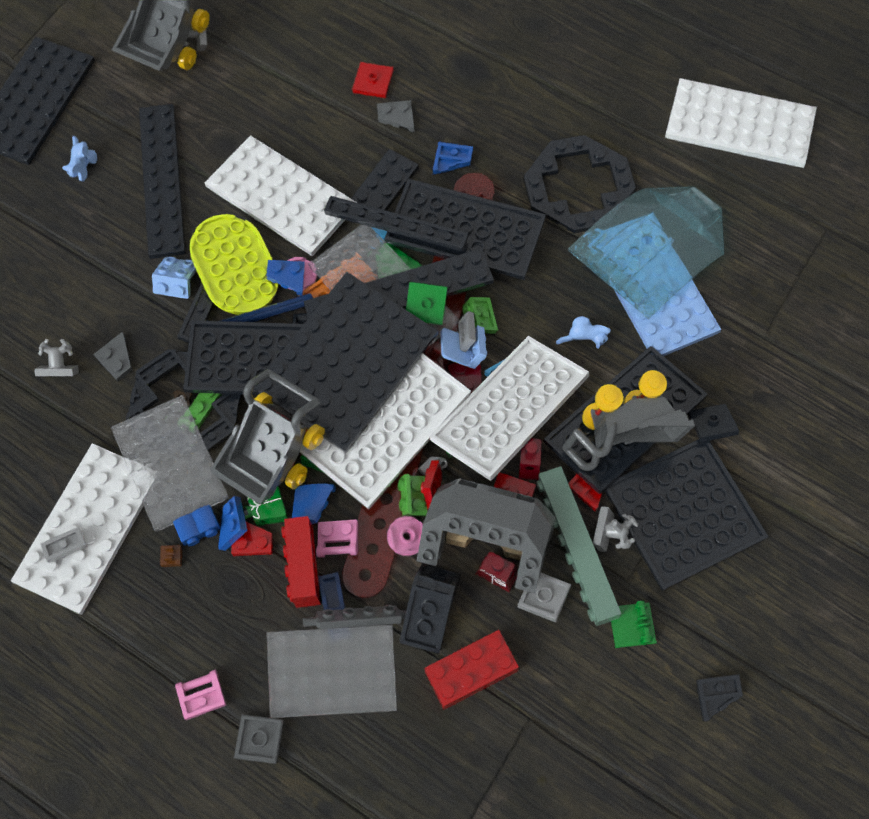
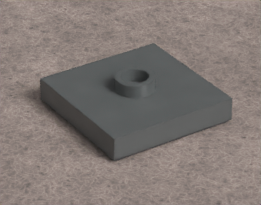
M242 715L234 758L277 764L284 720Z

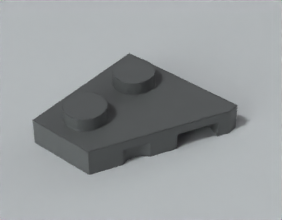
M411 100L377 104L380 123L390 124L397 128L402 126L408 128L410 132H414Z
M122 332L93 354L117 382L132 371L129 351L125 341L126 337Z

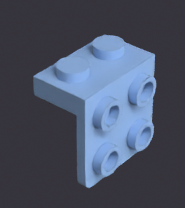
M174 257L164 258L152 273L153 293L189 299L191 296L190 279L196 272L192 260H181Z
M478 325L475 328L476 341L467 352L460 350L459 333L443 328L440 332L442 357L475 369L487 356L484 327Z

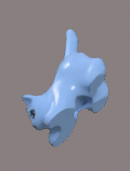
M73 136L70 163L62 168L66 170L70 177L78 176L80 181H85L87 178V165L97 162V154L94 150L88 149L86 142L79 143V140Z
M579 316L572 322L569 335L559 338L556 344L587 339L592 340L596 344V348L599 349L601 345L608 341L607 335L611 330L602 325H592L588 318Z

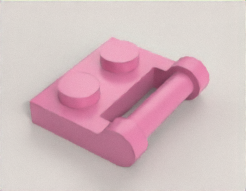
M358 521L318 522L317 557L322 558L325 555L336 554L358 555ZM350 542L349 546L326 547V543Z
M216 669L210 671L205 676L189 682L175 684L185 720L226 706ZM212 682L213 687L186 696L185 691Z

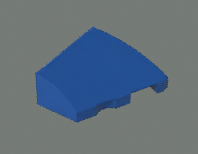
M333 484L298 486L295 489L292 518L309 516L312 524L317 523L321 517V512L328 505L327 498L329 494L335 492L336 487Z

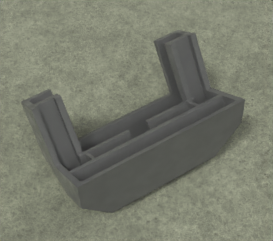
M458 478L440 486L432 498L422 527L417 561L436 566L438 559H441L446 532L522 551L515 588L535 593L540 581L547 545L554 531L556 517L538 498Z

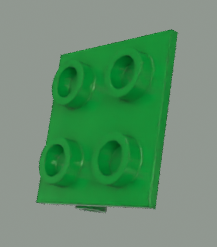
M638 601L636 602L637 604L618 606L621 616L611 621L615 648L657 643L650 603Z

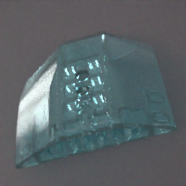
M695 186L643 188L630 195L605 214L568 248V251L647 319H650L690 280L716 259L724 255L722 208ZM649 236L653 241L650 244H644L642 238ZM636 248L639 250V253L632 255L629 253V250Z

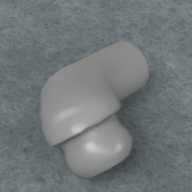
M430 457L418 470L425 476L426 469L429 468L431 460H439L441 470L447 467L448 462L443 457Z

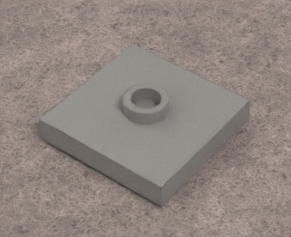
M541 573L536 592L524 591L519 600L518 608L556 622L571 589V584Z

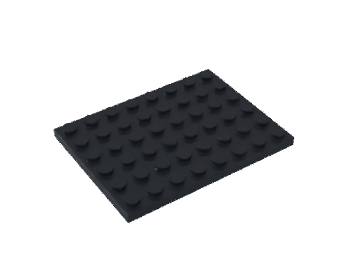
M346 272L268 369L320 400V404L305 414L300 422L310 427L318 424L325 429L324 439L344 453H347L406 377L407 373H409L414 364L436 338L438 330L349 272ZM270 377L254 387V390L258 393L266 392L272 396V402L291 416H294L298 409L309 402Z

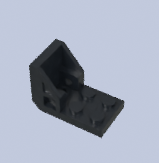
M422 563L412 584L399 643L440 653L449 612L452 608L461 573Z

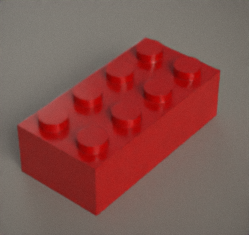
M309 516L284 519L285 526L281 527L282 537L285 538L286 543L283 546V553L288 565H285V575L290 585L286 586L287 596L296 608L321 605L314 530Z
M497 630L424 669L445 710L518 672L519 667L500 631Z

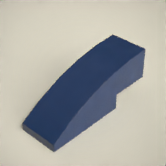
M338 572L319 576L324 610L345 609ZM349 627L328 629L331 642L351 637Z

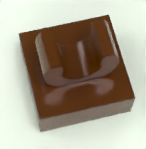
M161 546L160 566H182V546Z

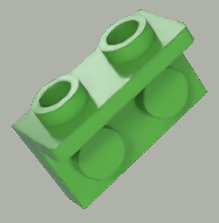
M470 297L463 305V314L465 315L468 311L474 313L475 328L479 325L484 327L485 333L495 334L498 331L490 298Z
M404 474L400 477L398 490L401 491L399 508L402 511V516L427 515L425 497L421 493V483L425 481V476Z

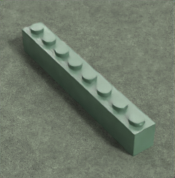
M562 467L540 473L538 481H536L540 493L543 492L545 499H543L544 505L556 517L554 528L558 529L559 535L557 536L561 547L564 546L566 549V561L568 565L572 564L574 572H572L576 584L579 583L582 589L580 591L582 601L588 604L589 610H587L590 621H594L596 626L620 618V609Z

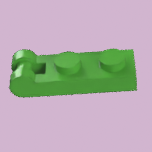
M199 393L185 415L179 419L178 426L183 429L187 428L189 432L196 434L213 409L211 403L220 398L222 394ZM192 417L196 419L194 422H190Z

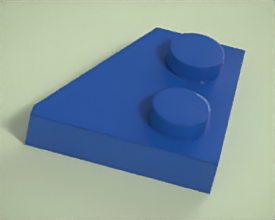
M439 142L433 174L469 166L471 164L473 147Z
M268 260L267 280L278 283L285 289L289 288L297 292V295L302 296L305 262Z
M233 496L223 506L219 550L226 551L247 531L241 497Z

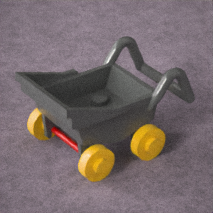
M140 0L137 10L131 11L130 17L112 51L161 72L163 69L167 70L171 62L178 61L179 67L190 70L196 61V51L188 46L183 48L188 38L190 25L194 31L199 33L205 31L209 24V13L202 9L194 12L191 8L190 0Z
M266 369L246 384L243 395L249 407L240 426L238 424L235 425L231 436L209 472L260 505L264 504L265 500L271 499L277 486L282 484L284 479L285 485L291 489H296L303 484L306 479L307 468L300 463L292 466L298 457L301 444L309 450H314L322 443L325 429L318 424H314L311 427L300 426L302 417L320 404V400L270 369ZM270 377L309 402L296 411L291 421L274 410L276 405L272 404L273 397L266 392L260 393L254 399L252 396L253 388Z
M651 370L642 375L639 380V390L629 392L622 406V391L615 385L607 384L602 386L595 395L596 403L588 405L582 414L584 424L588 428L595 430V445L580 429H575L562 448L579 468L591 471L598 466L601 457L610 453L614 445L623 442L626 445L634 442H678L695 424L693 420H688L685 411L682 412L681 409L675 411L667 399L662 396L667 387L666 378L662 373ZM577 439L593 455L590 463H586L572 448Z

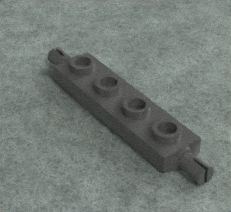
M397 605L366 606L364 608H345L340 610L325 609L324 611H316L315 617L303 618V626H316L321 630L398 624L402 622V619H405L406 611H401Z

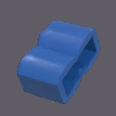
M210 505L203 506L173 521L181 543L184 546H194L203 537H213L221 528Z

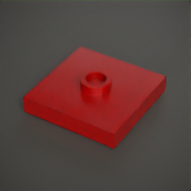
M360 62L352 89L353 93L386 98L394 72L393 67Z

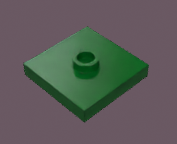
M410 281L406 310L425 323L442 325L448 287Z

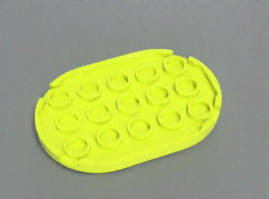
M229 214L210 217L197 226L190 240V255L211 301L220 309L236 315L268 306L276 295L278 283L267 280L268 260H272L256 227L247 220L244 221L235 217V215Z

